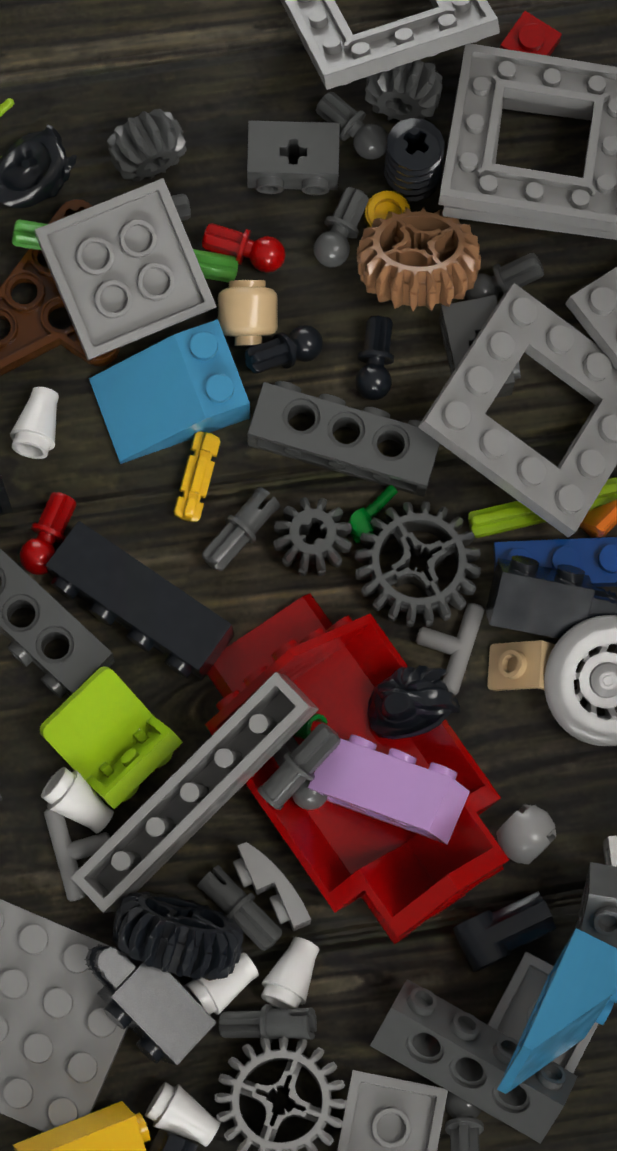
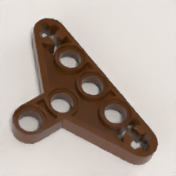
M79 199L68 201L59 208L48 224L90 208L92 205ZM29 249L0 287V319L6 320L11 326L9 334L0 340V376L60 345L93 366L111 364L117 358L120 348L87 360L73 325L66 329H56L49 324L50 314L55 309L65 308V305L50 269L43 267L38 262V257L42 251ZM29 283L37 289V296L31 303L19 304L12 299V291L18 284Z

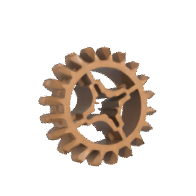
M405 207L402 214L388 211L386 220L381 218L374 219L372 227L365 228L363 236L359 240L357 262L360 281L366 285L367 293L377 294L379 302L392 300L395 309L402 305H408L413 312L417 306H426L432 311L435 304L439 303L450 307L453 298L464 299L466 291L474 289L478 270L481 268L480 245L477 236L471 233L470 225L460 224L459 219L442 217V209L435 213L427 212L425 207L418 212H411Z

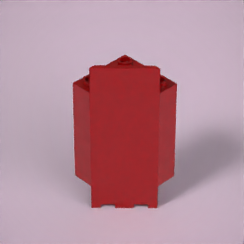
M309 593L225 648L207 673L223 699L216 704L219 712L205 726L213 735L275 672L287 675L319 708L316 713L326 717L328 721L326 725L330 726L338 734L339 738L348 741L351 734L357 735L376 744L375 751L388 755L390 748H394L417 759L415 765L428 769L430 763L434 762L458 773L455 780L468 789L470 793L448 845L326 801L318 809L305 810L299 807L291 796L283 805L284 807L281 810H277L257 790L279 768L273 756L245 783L334 913L362 898L395 945L425 921L437 916L463 898L474 887L492 878L504 869L503 865L509 861V858L479 817L499 801L501 797L446 719L438 727L427 733L400 739L380 738L370 728L367 712L369 698L373 689L381 681L391 676L398 668L408 667V665L371 613L354 621L350 616H346L332 624L314 597ZM313 721L311 732L321 723ZM294 736L299 745L305 740Z

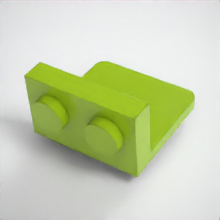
M106 666L100 667L40 726V734L74 771L77 770L97 795L113 809L121 802L130 799L137 792L139 785L156 768L165 765L171 759L173 752L183 743L168 726L157 719L119 676Z

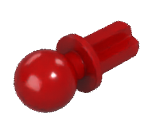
M211 223L206 227L202 239V247L204 249L219 254L237 257L238 265H241L244 257L250 258L252 265L257 270L265 273L278 270L283 265L286 255L285 248L278 239L271 236H263L255 241L250 240L251 230L246 229L243 233Z
M61 492L52 493L39 522L32 524L31 529L38 535L36 538L28 540L22 546L19 555L20 563L27 572L34 575L48 573L45 565L56 552L53 545L55 542L62 543L66 537L63 534L76 508V501L72 497Z

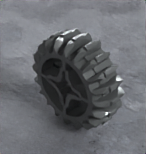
M427 501L422 503L420 513H413V506L410 502L403 503V516L401 517L398 516L392 507L386 509L385 517L388 525L380 519L374 518L371 521V526L375 529L373 532L376 535L362 533L360 543L368 549L357 550L355 554V560L366 565L356 569V579L362 581L371 580L361 589L363 597H370L378 593L379 596L373 602L372 608L378 612L386 604L390 605L388 620L391 622L397 619L400 611L407 613L405 622L408 627L414 626L416 614H422L426 627L433 625L434 611H437L440 618L444 621L451 618V611L448 603L454 608L462 610L466 605V601L460 593L474 595L476 585L468 579L479 578L481 574V568L470 563L480 558V549L474 547L464 548L473 542L474 533L472 531H466L462 534L457 533L463 525L461 517L454 518L449 524L445 522L448 513L446 507L442 506L438 510L437 516L430 515V503ZM409 532H427L437 536L444 543L439 540L432 544H424L417 540L413 532ZM395 537L399 544L398 551L400 552L401 559L391 566L390 571L382 574L379 564L380 554L386 544ZM453 554L456 563V576L450 585L441 591L437 584L438 577L436 576L435 568L443 564L446 557ZM411 555L412 557L419 556V561L422 557L427 560L425 573L417 572V567L414 571L409 568ZM413 584L420 589L423 596L427 595L428 597H409L399 593L391 586L395 585L397 588L400 585Z

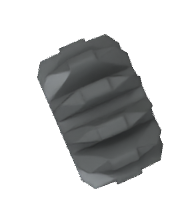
M421 59L395 67L390 71H383L368 76L365 87V100L373 105V112L386 114L388 121L393 118L400 121L409 118L425 119V117L433 116L435 109L438 108L443 88V76L435 72V64L424 63Z
M154 109L150 113L142 111L139 116L128 118V122L114 129V134L107 140L111 155L110 159L116 170L121 173L123 179H132L133 182L141 181L145 177L152 179L156 174L166 173L167 168L178 164L179 158L185 154L187 148L183 136L184 132L178 120L174 119L171 112H163L161 109Z
M306 497L301 498V512L299 513L293 507L286 506L283 509V514L287 521H276L274 525V531L282 536L274 541L275 551H287L282 558V564L285 567L291 566L299 560L298 574L301 576L307 574L309 565H315L318 576H324L326 573L325 561L333 567L339 568L342 565V559L338 552L347 553L351 550V542L343 538L351 533V524L346 522L338 523L343 516V510L340 507H336L329 513H326L327 499L325 498L318 500L317 509H310L309 500ZM311 529L320 531V537L316 539L314 545L305 543L306 535L310 534Z

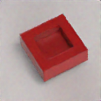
M524 11L501 43L500 48L550 56L561 41L562 33L527 11Z

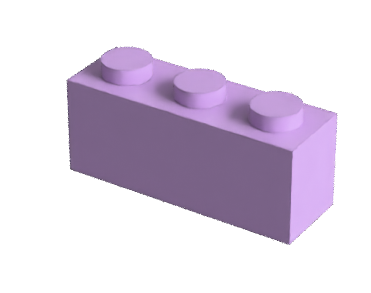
M353 734L350 735L348 741L340 738L341 742L338 747L315 770V779L310 781L308 788L321 795L328 796L327 801L447 845L470 793L468 789L455 780L458 773L452 769L434 762L430 763L428 769L415 765L417 761L415 757L394 748H390L388 755L375 751L376 744Z

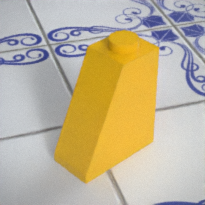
M120 1101L13 1144L15 1151H146L144 1143L150 1141V1134L141 1113L134 1114L123 1101Z

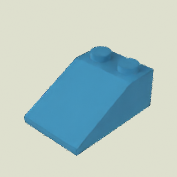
M218 319L174 334L89 378L120 464L193 439L194 434L197 432L210 433L250 419V402Z
M577 928L574 930L547 977L497 1090L507 1094L582 1041L595 1022L602 1026L604 1025L614 1003H617V948Z

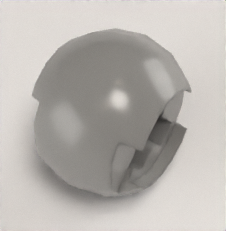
M523 805L498 829L496 835L498 844L509 859L519 864H530L556 838L555 824L548 812L536 805Z

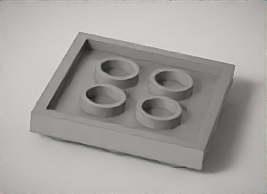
M164 178L34 230V234L87 360L217 307Z

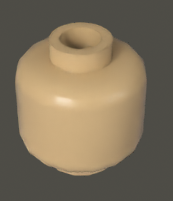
M265 280L229 281V288L222 290L218 294V321L223 334L235 337V346H255L262 343V336H269L277 331V293L273 289L266 287Z

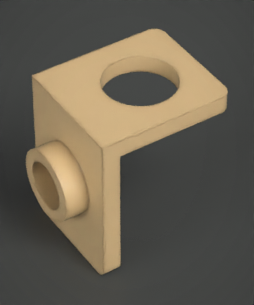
M543 640L492 644L489 652L488 689L492 691L536 688L544 690L545 668L555 644Z

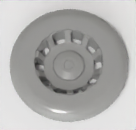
M617 615L592 617L570 628L552 649L544 674L546 701L558 724L576 739L596 746H617V712L615 711L617 706V647L614 652L607 651L610 644L617 645ZM596 648V652L589 655V651ZM582 661L578 670L576 671L579 662ZM574 680H576L577 683L576 690L574 689ZM582 697L587 701L585 708L580 704ZM597 707L604 708V716L597 715Z

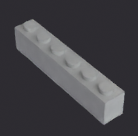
M275 672L101 846L71 879L103 913L116 912L117 908H120L123 898L128 897L129 894L136 893L319 708L287 675Z

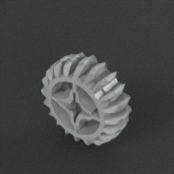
M285 1036L279 1038V1049L271 1050L269 1039L260 1038L263 1053L256 1055L253 1048L246 1044L242 1047L245 1056L249 1059L245 1065L234 1057L228 1060L230 1067L237 1071L238 1074L235 1078L226 1074L219 1076V1082L231 1087L230 1094H215V1102L220 1104L230 1103V1110L220 1112L216 1117L218 1122H227L233 1119L235 1123L234 1127L224 1133L226 1140H232L239 1134L245 1138L238 1146L237 1151H248L251 1145L259 1148L258 1151H298L304 1147L307 1151H318L312 1143L317 1137L328 1146L333 1143L334 1139L323 1129L326 1124L334 1128L342 1127L343 1120L331 1116L330 1112L331 1108L345 1109L347 1101L332 1099L331 1092L340 1091L345 1087L343 1080L328 1083L326 1076L332 1074L337 1069V1065L335 1062H331L321 1069L316 1064L324 1054L322 1048L318 1047L314 1050L311 1057L308 1058L303 1055L307 1046L306 1039H299L296 1051L287 1050L289 1040ZM288 1061L280 1080L273 1085L266 1086L246 1080L255 1069L266 1063ZM301 1067L306 1069L318 1084L322 1100L321 1109L305 1102L296 1093L295 1084ZM290 1077L288 1099L295 1102L296 1106L305 1109V1111L293 1108L288 1113L284 1108V1115H278L275 1124L271 1126L273 1103L268 1101L267 1097L256 1092L259 1091L269 1095L274 1090L277 1094V1088H284L287 1078ZM240 1094L261 1103L265 1108L266 1120L260 1137L247 1126L242 1117L239 1104ZM289 1117H299L316 1123L307 1134L299 1139L283 1143L273 1142L282 1121Z

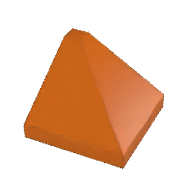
M617 500L589 511L579 527L591 538L605 537L617 525Z

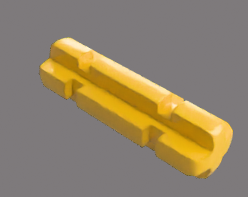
M197 432L194 434L190 450L194 451V455L188 456L179 489L180 492H183V496L177 497L174 508V515L181 520L198 522L201 518L204 503H201L200 500L201 498L205 499L207 496L215 462L211 461L212 457H217L220 446V438L212 433Z

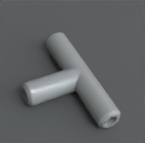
M475 603L467 604L457 637L421 627L416 639L418 645L451 655L443 682L446 684L449 692H452L454 695L459 692L485 611L481 605Z
M46 809L44 816L67 899L71 902L83 899L86 894L71 879L79 870L77 860L93 856L110 838V835L104 832L71 842L65 817L50 809Z

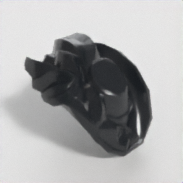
M47 125L43 131L28 133L21 137L0 158V203L12 208L31 207L47 198L56 197L63 184L69 180L70 170L76 164L77 155L66 156L65 148L62 146V138L53 126Z
M421 665L415 668L400 667L391 676L381 681L373 689L368 702L367 714L370 728L380 738L400 739L414 737L438 727L451 713H459L460 705L457 698L452 692H449L446 684L440 679L442 675L447 673L446 669L440 667L428 668Z

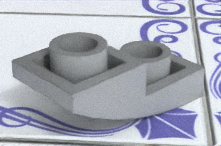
M245 842L238 845L240 858L234 860L233 864L243 887L252 885L256 895L274 888L277 894L269 897L279 923L282 924L289 921L293 931L310 925L311 918L285 875L271 860L249 843Z

